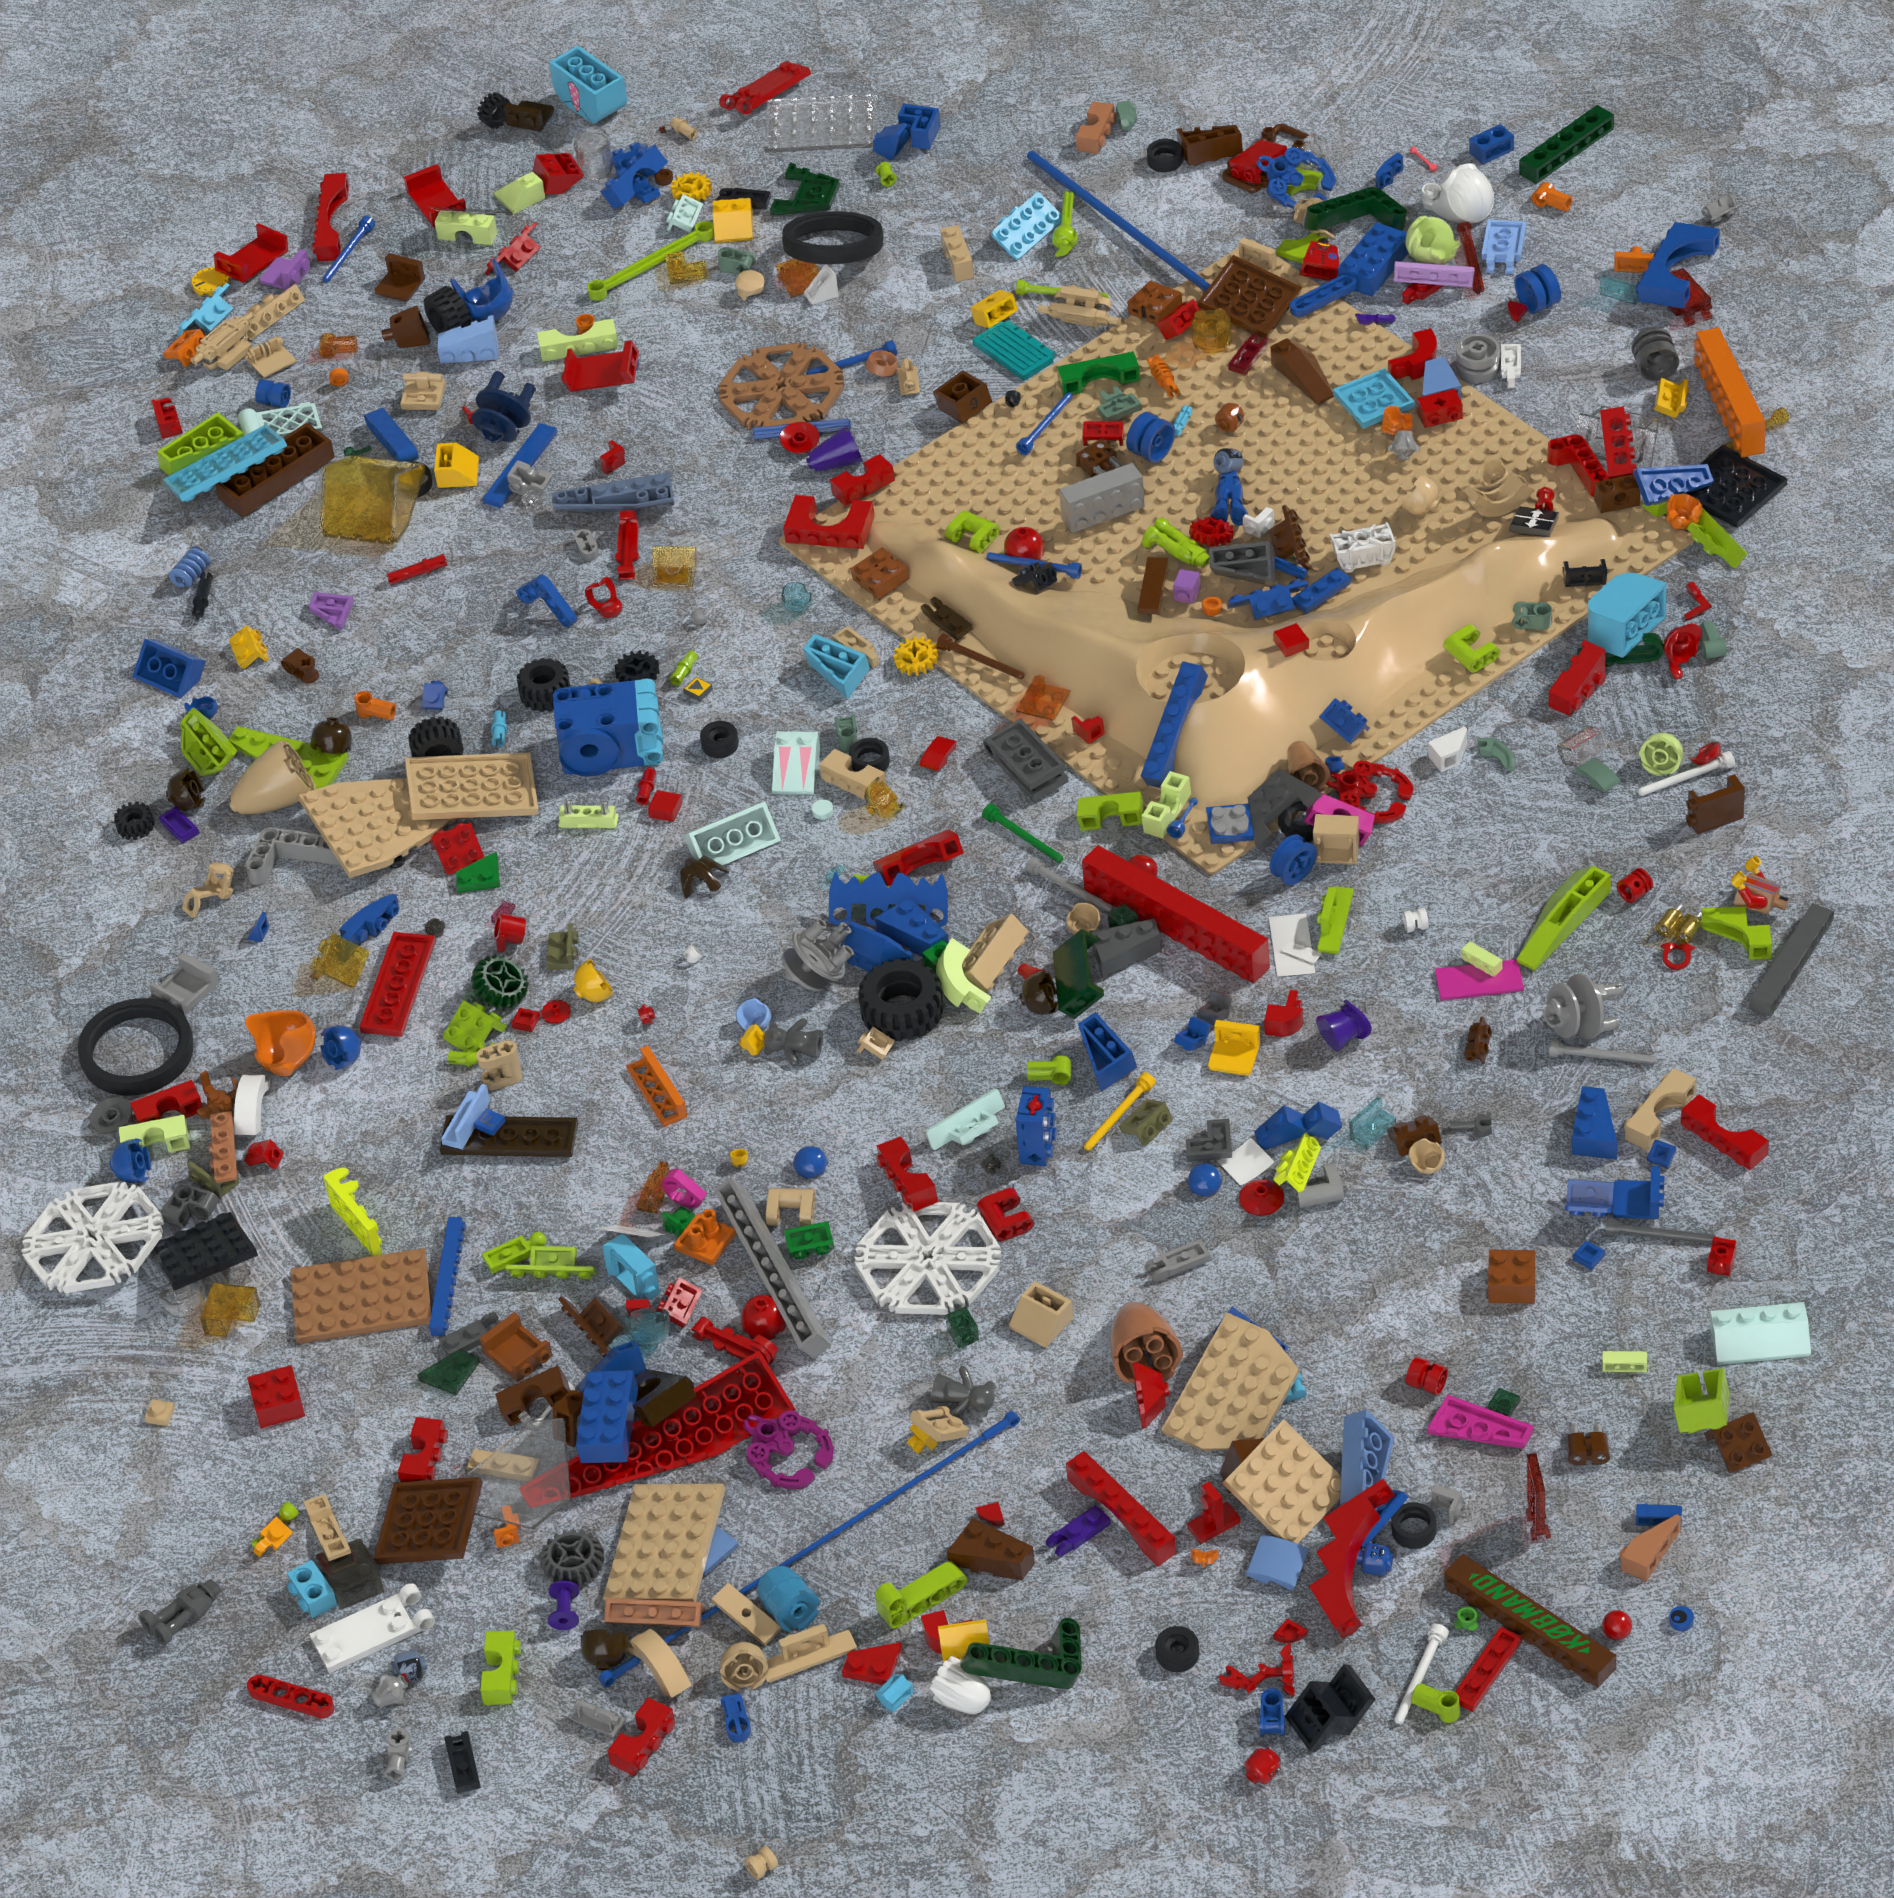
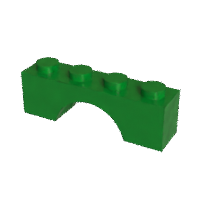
M1134 351L1057 366L1058 383L1063 396L1066 393H1071L1072 395L1083 393L1084 387L1089 382L1100 378L1115 380L1120 385L1140 381L1139 364Z

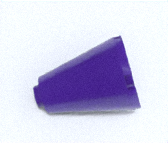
M848 426L843 427L808 453L809 458H806L810 470L814 468L816 472L863 462Z

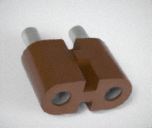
M1594 1424L1593 1432H1590V1436L1585 1437L1584 1432H1578L1576 1425L1569 1426L1570 1434L1566 1437L1568 1459L1571 1464L1586 1465V1461H1592V1465L1605 1464L1610 1460L1608 1438L1602 1432L1600 1424Z

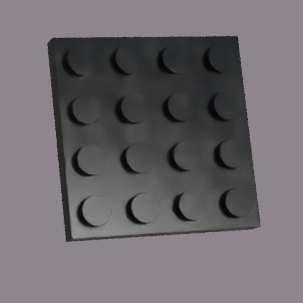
M1722 444L1699 464H1708L1714 482L1711 486L1686 494L1698 499L1702 504V508L1707 513L1738 528L1787 485L1788 478L1748 457L1741 458L1738 452Z
M228 1212L219 1214L216 1218L207 1222H200L188 1230L178 1231L169 1238L160 1239L150 1252V1255L175 1291L258 1256V1253L232 1213Z

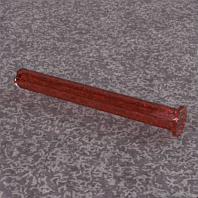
M1464 221L1457 225L1456 230L1460 234L1467 267L1475 268L1472 285L1475 294H1480V292H1484L1485 288L1471 234L1472 226L1469 222Z

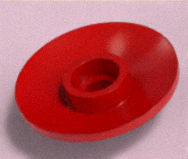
M807 422L791 423L780 434V442L783 448L798 454L814 449L820 439L817 428Z
M1265 1179L1254 1180L1247 1183L1241 1189L1239 1203L1246 1212L1252 1215L1266 1216L1275 1213L1282 1207L1284 1192L1273 1181Z

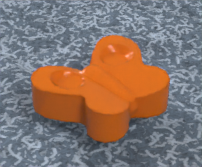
M1192 1549L1191 1559H1193V1563H1202V1567H1206V1564H1213L1215 1560L1219 1559V1551L1202 1552L1198 1549Z

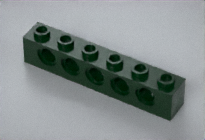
M1598 105L1588 110L1571 124L1519 159V175L1535 184L1539 183L1614 130V114Z

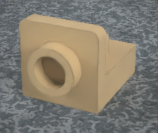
M872 1027L869 1033L864 1031L858 1040V1043L861 1045L857 1052L861 1053L865 1048L883 1060L895 1041L875 1027Z

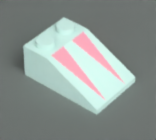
M777 731L774 746L772 794L814 795L821 750L818 732Z

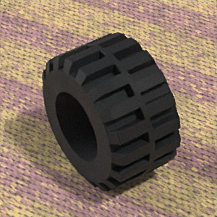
M444 286L425 297V313L437 333H442L459 326L461 328L470 326L471 318L468 308L461 296L451 287Z
M552 658L532 660L531 663H526L524 668H521L517 674L521 702L524 703L525 707H531L533 711H552L554 709L553 693L557 689L570 687L566 666L558 660L553 661Z
M430 717L431 719H424L421 723L415 724V728L410 730L411 734H409L408 739L412 757L463 755L464 748L460 730L451 719Z

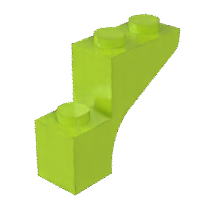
M1746 906L1701 908L1702 929L1741 943L1748 952L1749 960L1771 959L1772 941L1770 925L1748 926Z

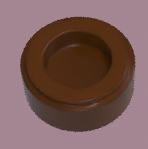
M661 169L658 173L654 174L655 182L660 186L669 185L674 180L673 172L669 169Z

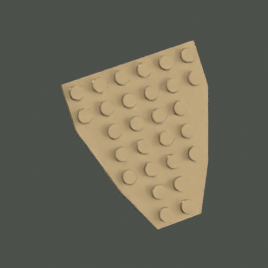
M407 778L341 782L299 794V802L349 878L390 866L394 863V858L399 855L404 857L409 854L408 850L414 846L419 848L430 841L434 833L443 830V827L448 823L453 824L457 819L412 820Z

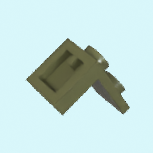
M192 1161L187 1164L189 1178L194 1183L202 1185L205 1190L213 1192L220 1199L240 1183L239 1178L234 1181L216 1183L215 1177L209 1175Z

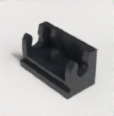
M1600 559L1601 564L1599 566H1582L1578 568H1569L1568 561H1563L1562 573L1565 587L1606 585L1607 567L1605 559Z

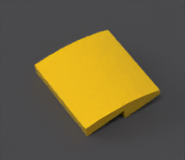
M986 1619L938 1626L943 1663L945 1660L948 1661L950 1656L961 1660L971 1643L990 1644Z

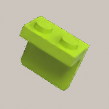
M463 1000L445 1030L443 1039L464 1052L469 1050L476 1052L479 1050V1044L486 1040L492 1028L503 1033L507 1025L500 1021L502 1017L491 1011L489 1014L484 1012L486 1007L475 1002L472 1005Z

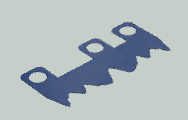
M835 872L829 889V922L838 925L840 922L851 921V904H866V922L869 925H875V921L870 917V912L874 908H880L885 912L888 910V904L897 905L910 897L917 905H925V913L929 916L933 909H940L943 912V919L936 923L939 926H945L948 922V891L944 876L940 874L938 881L933 885H930L922 877L918 885H915L911 878L903 873H898L892 885L888 888L879 872L868 876L861 885L855 876L847 884H844ZM838 907H842L847 911V917L842 921L836 920L833 916L834 910Z

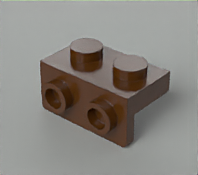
M1418 1116L1414 1121L1408 1123L1399 1122L1394 1124L1392 1128L1387 1129L1388 1136L1396 1143L1398 1154L1401 1157L1409 1155L1411 1146L1421 1139H1427L1434 1143L1437 1142L1439 1145L1442 1143L1438 1123L1430 1116Z

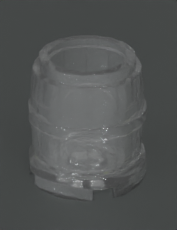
M585 128V132L580 134L579 131L573 137V148L576 152L575 160L584 173L583 177L591 181L602 180L611 173L613 167L610 136L602 128Z

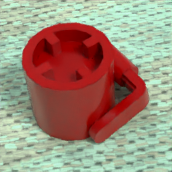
M501 913L496 915L494 940L496 941L497 953L505 952V943L522 944L526 930V919L524 917Z

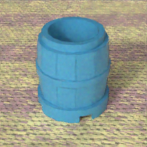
M776 1566L765 1572L759 1580L758 1596L766 1610L774 1616L783 1630L792 1632L791 1629L794 1628L804 1629L817 1617L819 1613L817 1610L818 1603L821 1605L820 1599L807 1586L805 1580L791 1568Z

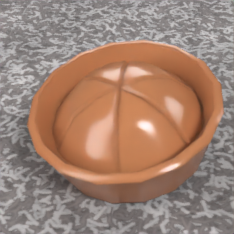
M874 351L865 362L866 369L877 376L887 377L898 372L897 358L888 351Z

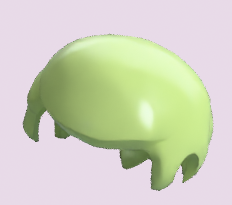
M1420 216L1407 230L1406 248L1410 256L1418 263L1445 265L1455 257V252L1460 247V241H1454L1451 227L1440 218Z

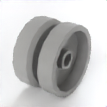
M1471 334L1458 341L1456 346V369L1461 379L1471 383H1485L1498 375L1500 371V348L1495 338L1485 334Z

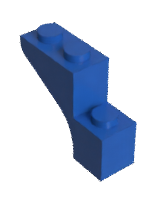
M1318 1101L1304 1114L1283 1105L1254 1132L1257 1144L1263 1150H1267L1298 1139L1304 1133L1328 1140L1342 1128V1123L1338 1110Z

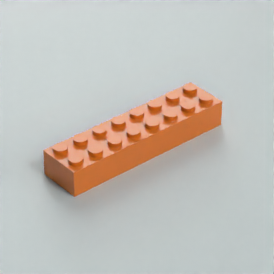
M1720 328L1697 331L1696 340L1693 341L1696 356L1693 357L1694 366L1699 369L1700 379H1704L1705 389L1710 392L1712 403L1716 404L1717 414H1721L1722 424L1727 427L1728 437L1733 439L1734 449L1738 450L1741 458L1765 453V419Z

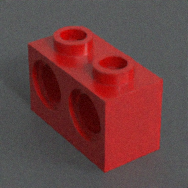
M1191 299L1176 307L1156 323V326L1164 338L1169 340L1180 335L1204 314L1196 301Z

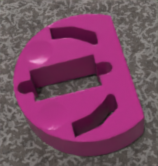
M671 1169L662 1181V1188L666 1195L683 1207L697 1208L707 1196V1192L680 1169ZM678 1188H680L681 1190L684 1189V1190H686V1192H685V1193L678 1192L677 1189H678Z

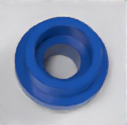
M1332 756L1325 759V764L1328 766L1330 773H1339L1340 770L1344 769L1341 757Z

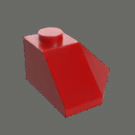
M1136 1362L1133 1363L1135 1393L1141 1427L1147 1428L1166 1407V1397L1170 1396L1168 1382L1163 1383L1162 1373Z

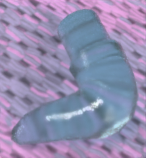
M842 864L833 867L826 873L825 878L828 883L831 884L835 872L838 876L845 872V867Z

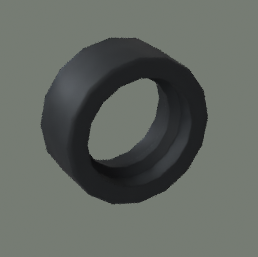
M1166 138L1153 141L1147 148L1148 166L1157 172L1163 173L1178 169L1183 162L1182 146L1173 139ZM1161 153L1173 154V156L1168 158L1156 157V155Z
M864 738L855 742L850 748L849 756H851L854 772L863 770L867 765L883 772L889 767V750L882 740ZM866 753L881 755L877 760L870 762L858 759Z
M1418 1502L1403 1504L1391 1517V1529L1394 1540L1402 1547L1409 1549H1420L1428 1546L1437 1534L1436 1515L1433 1510L1427 1505ZM1409 1518H1419L1427 1522L1428 1527L1419 1533H1409L1402 1530L1400 1524Z

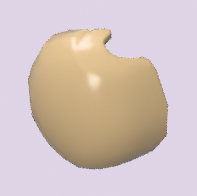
M1490 460L1479 467L1477 477L1480 484L1486 490L1492 491L1504 483L1509 477V472L1501 460Z
M1089 903L1075 904L1072 911L1067 915V929L1073 935L1080 929H1084L1089 933L1095 932L1100 923L1099 911L1094 905Z
M1421 1139L1411 1146L1408 1158L1418 1172L1432 1174L1439 1171L1445 1163V1152L1437 1142L1434 1143L1427 1139Z

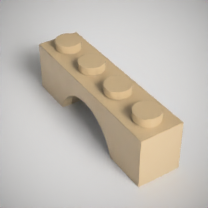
M1675 1068L1668 1075L1665 1074L1656 1089H1652L1648 1099L1638 1106L1633 1117H1629L1624 1124L1625 1140L1649 1151L1654 1140L1660 1138L1661 1122L1657 1119L1656 1115L1667 1108H1683L1696 1094L1697 1079Z

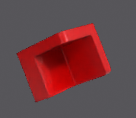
M1098 715L1093 719L1088 718L1083 722L1076 716L1071 718L1073 731L1087 744H1091L1105 734L1103 719Z

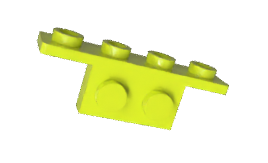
M1304 1133L1298 1146L1292 1150L1287 1149L1280 1156L1281 1162L1275 1168L1276 1174L1273 1180L1279 1186L1287 1181L1301 1193L1306 1186L1321 1149L1318 1141Z

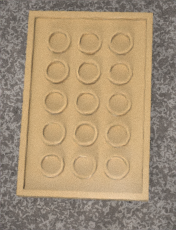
M530 752L405 757L412 820L538 815V802Z
M634 1484L603 1597L605 1604L606 1598L696 1602L725 1493L723 1484Z

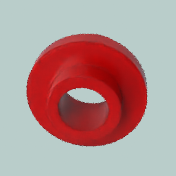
M643 1004L641 1008L637 1009L638 1014L644 1025L648 1023L651 1025L653 1024V1019L656 1018L651 1006L647 1007L646 1004Z

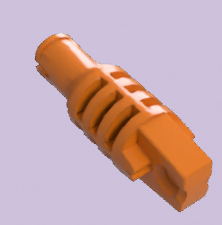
M1157 354L1147 358L1150 372L1157 384L1165 389L1170 398L1174 397L1172 392L1177 396L1180 390L1174 383V376L1167 364Z

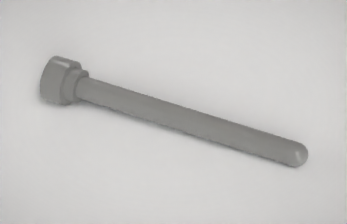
M1032 857L1027 862L1025 870L1031 875H1042L1107 913L1112 912L1113 907L1110 904L1045 868L1042 860Z
M1551 1039L1549 1057L1558 1058V1056L1568 1054L1651 1065L1657 1063V1058L1651 1055L1568 1046L1556 1039Z

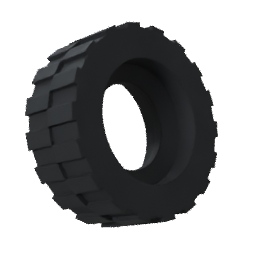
M1299 797L1279 814L1278 826L1286 837L1300 835L1305 841L1310 842L1313 840L1314 826L1310 824L1299 825L1292 820V814L1295 811L1306 812L1307 806L1303 804Z

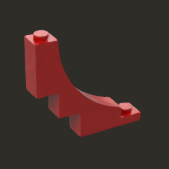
M1384 1478L1323 1517L1336 1539L1316 1551L1329 1573L1309 1585L1342 1639L1354 1634L1358 1628L1363 1626L1354 1606L1352 1577L1359 1550L1369 1532L1381 1519L1376 1508L1386 1504L1395 1496Z

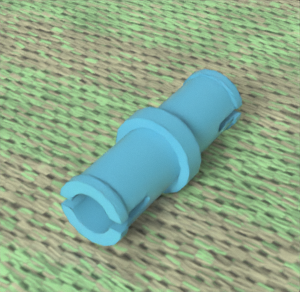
M501 710L493 713V724L491 725L492 745L495 747L497 741V748L505 745V734L507 733V725L505 724L506 713L503 711L501 717Z

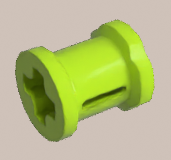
M881 162L876 166L875 171L880 177L881 184L885 187L892 186L897 180V176L892 172V166L888 162Z

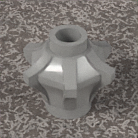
M1396 431V436L1393 443L1388 447V451L1398 456V460H1410V456L1420 451V447L1415 443L1412 431Z
M383 1673L380 1676L378 1686L371 1693L372 1698L380 1708L394 1703L404 1704L407 1702L405 1689L408 1687V1684L401 1675L396 1677L391 1676L389 1673Z

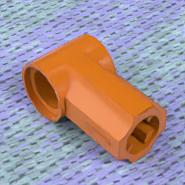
M1543 182L1531 195V199L1536 206L1544 207L1549 205L1565 212L1570 209L1573 202L1572 196L1556 191L1549 182Z
M360 691L354 697L358 717L369 718L375 716L386 720H393L397 709L396 703L373 698L372 694L368 691Z

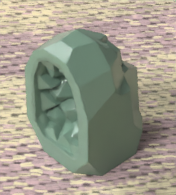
M1129 100L1118 102L1115 108L1119 127L1121 130L1129 131L1138 120L1136 108Z

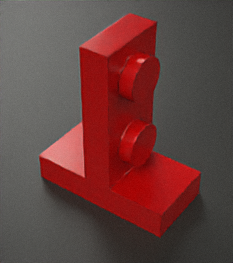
M1210 1481L1201 1485L1202 1515L1187 1523L1188 1530L1200 1544L1241 1523L1240 1516L1227 1501L1223 1503L1222 1496Z

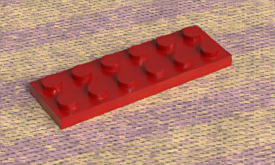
M393 932L359 1026L360 1033L403 1036L436 942L434 935Z

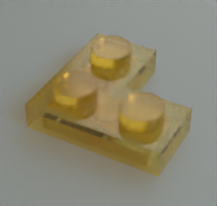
M684 252L665 254L670 285L708 278L705 260L686 263Z

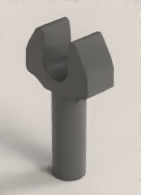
M1478 1114L1474 1121H1450V1130H1474L1478 1137H1485L1492 1134V1127L1482 1125H1491L1492 1118L1484 1114Z

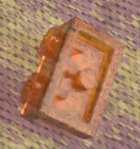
M660 1161L657 1169L653 1170L652 1174H649L636 1205L637 1210L658 1214L666 1194L662 1188V1181L670 1171L667 1162Z

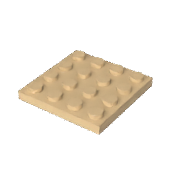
M1284 1419L1222 1482L1275 1537L1297 1544L1338 1502L1341 1495V1475Z

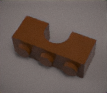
M557 1365L518 1384L505 1388L495 1395L500 1413L511 1427L531 1418L529 1408L534 1400L544 1397L550 1406L554 1407L570 1391L567 1377Z

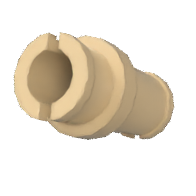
M674 117L671 120L670 126L674 128L675 132L682 133L690 140H694L697 137L698 130L688 125L686 120L679 119V117Z

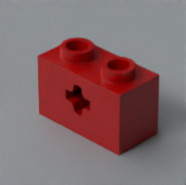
M1452 389L1418 397L1417 414L1424 428L1463 419V404L1456 390Z

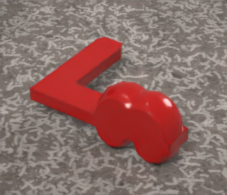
M1689 582L1685 586L1687 592L1700 604V606L1684 614L1686 620H1690L1712 608L1694 582Z

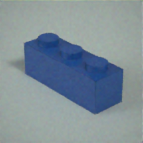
M1636 1504V1525L1656 1526L1676 1514L1681 1516L1682 1522V1506Z

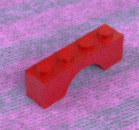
M947 829L873 861L876 873L879 872L885 885L890 886L898 873H903L907 876L912 870L922 865L938 861L945 862L964 854L958 834Z
M1700 1094L1681 1109V1125L1685 1129L1692 1131L1703 1141L1710 1143L1721 1153L1734 1159L1737 1164L1751 1170L1768 1156L1769 1140L1752 1129L1733 1132L1722 1128L1716 1122V1105Z
M901 1136L876 1145L878 1155L875 1156L877 1164L880 1168H884L887 1179L892 1180L895 1191L901 1193L905 1205H909L913 1212L938 1203L935 1184L928 1174L907 1172L913 1164L910 1149Z

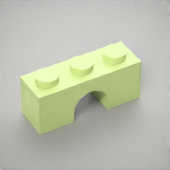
M440 211L435 220L437 237L442 240L456 241L460 232L466 231L472 236L473 243L492 245L497 235L495 218L491 215Z
M1171 771L1168 773L1161 784L1159 803L1151 801L1142 814L1144 833L1162 839L1165 837L1168 825L1177 818L1191 795L1188 776Z
M184 1115L118 1127L120 1143L137 1138L143 1141L139 1142L141 1147H148L154 1142H164L169 1153L190 1149L188 1127Z

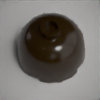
M329 717L313 728L310 742L312 749L316 750V747L322 748L323 753L330 754L345 753L346 748L349 751L351 750V731L338 718Z
M190 768L175 773L169 779L166 791L168 801L184 811L201 808L205 803V797L201 798L200 793L204 791L203 785L196 772H189Z
M1045 970L1030 975L1024 981L1022 993L1019 994L1022 1005H1026L1029 1011L1037 1015H1049L1058 1011V1001L1054 1002V995L1057 994L1051 975L1049 973L1045 974Z
M606 1630L585 1631L581 1635V1654L589 1664L596 1666V1670H610L611 1666H616L624 1660L628 1649L629 1636L618 1631H614V1635L606 1634Z

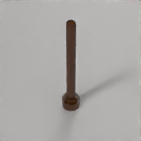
M943 633L938 638L936 647L944 652L955 651L1020 680L1025 677L1024 672L955 643L949 635Z

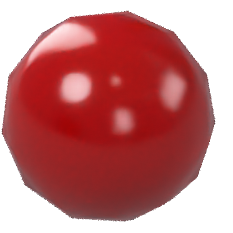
M1612 1610L1604 1616L1602 1631L1607 1638L1619 1641L1625 1639L1631 1633L1632 1620L1627 1613L1621 1610Z

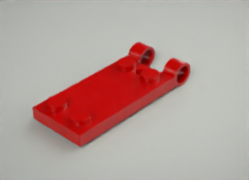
M789 61L782 62L779 67L751 84L739 88L736 93L721 95L719 105L728 110H732L736 106L737 112L746 115L750 114L756 107L811 75L810 68Z

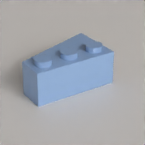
M493 315L488 316L487 320L481 322H471L470 326L464 328L459 326L438 334L440 364L498 359L499 343Z

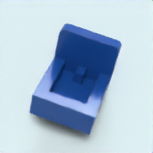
M431 681V683H424L423 709L444 710L445 693H448V688L443 682Z
M1193 1016L1189 1020L1188 1028L1176 1034L1174 1042L1181 1045L1185 1050L1193 1051L1206 1044L1210 1024Z

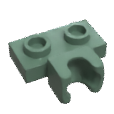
M1113 386V394H1106L1104 391L1099 393L1101 405L1097 406V411L1104 421H1115L1142 410L1141 402L1133 393L1123 396V392L1117 386Z

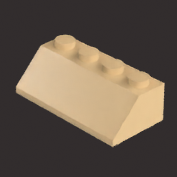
M1012 913L988 923L969 948L970 951L963 960L962 970L966 979L985 993L994 986L993 981L1004 972V965L1014 958V951L1025 942L1024 937L1029 932Z

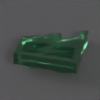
M459 1349L419 1372L417 1375L418 1381L457 1395L479 1365V1357Z

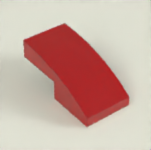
M937 736L925 751L919 766L939 771L947 764V757L956 749L957 741Z

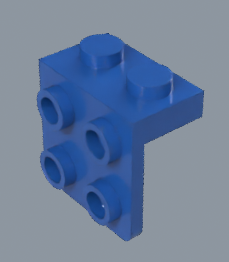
M1651 1166V1181H1614L1613 1216L1615 1218L1659 1219V1207H1664V1193H1660V1189L1664 1190L1665 1176H1660V1166Z
M1568 1179L1565 1210H1568L1570 1215H1583L1584 1212H1593L1592 1216L1606 1217L1607 1213H1611L1613 1209L1614 1182Z

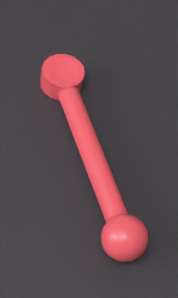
M1416 147L1410 148V153L1415 154L1426 163L1430 171L1434 172L1437 170V165L1431 164L1417 151Z

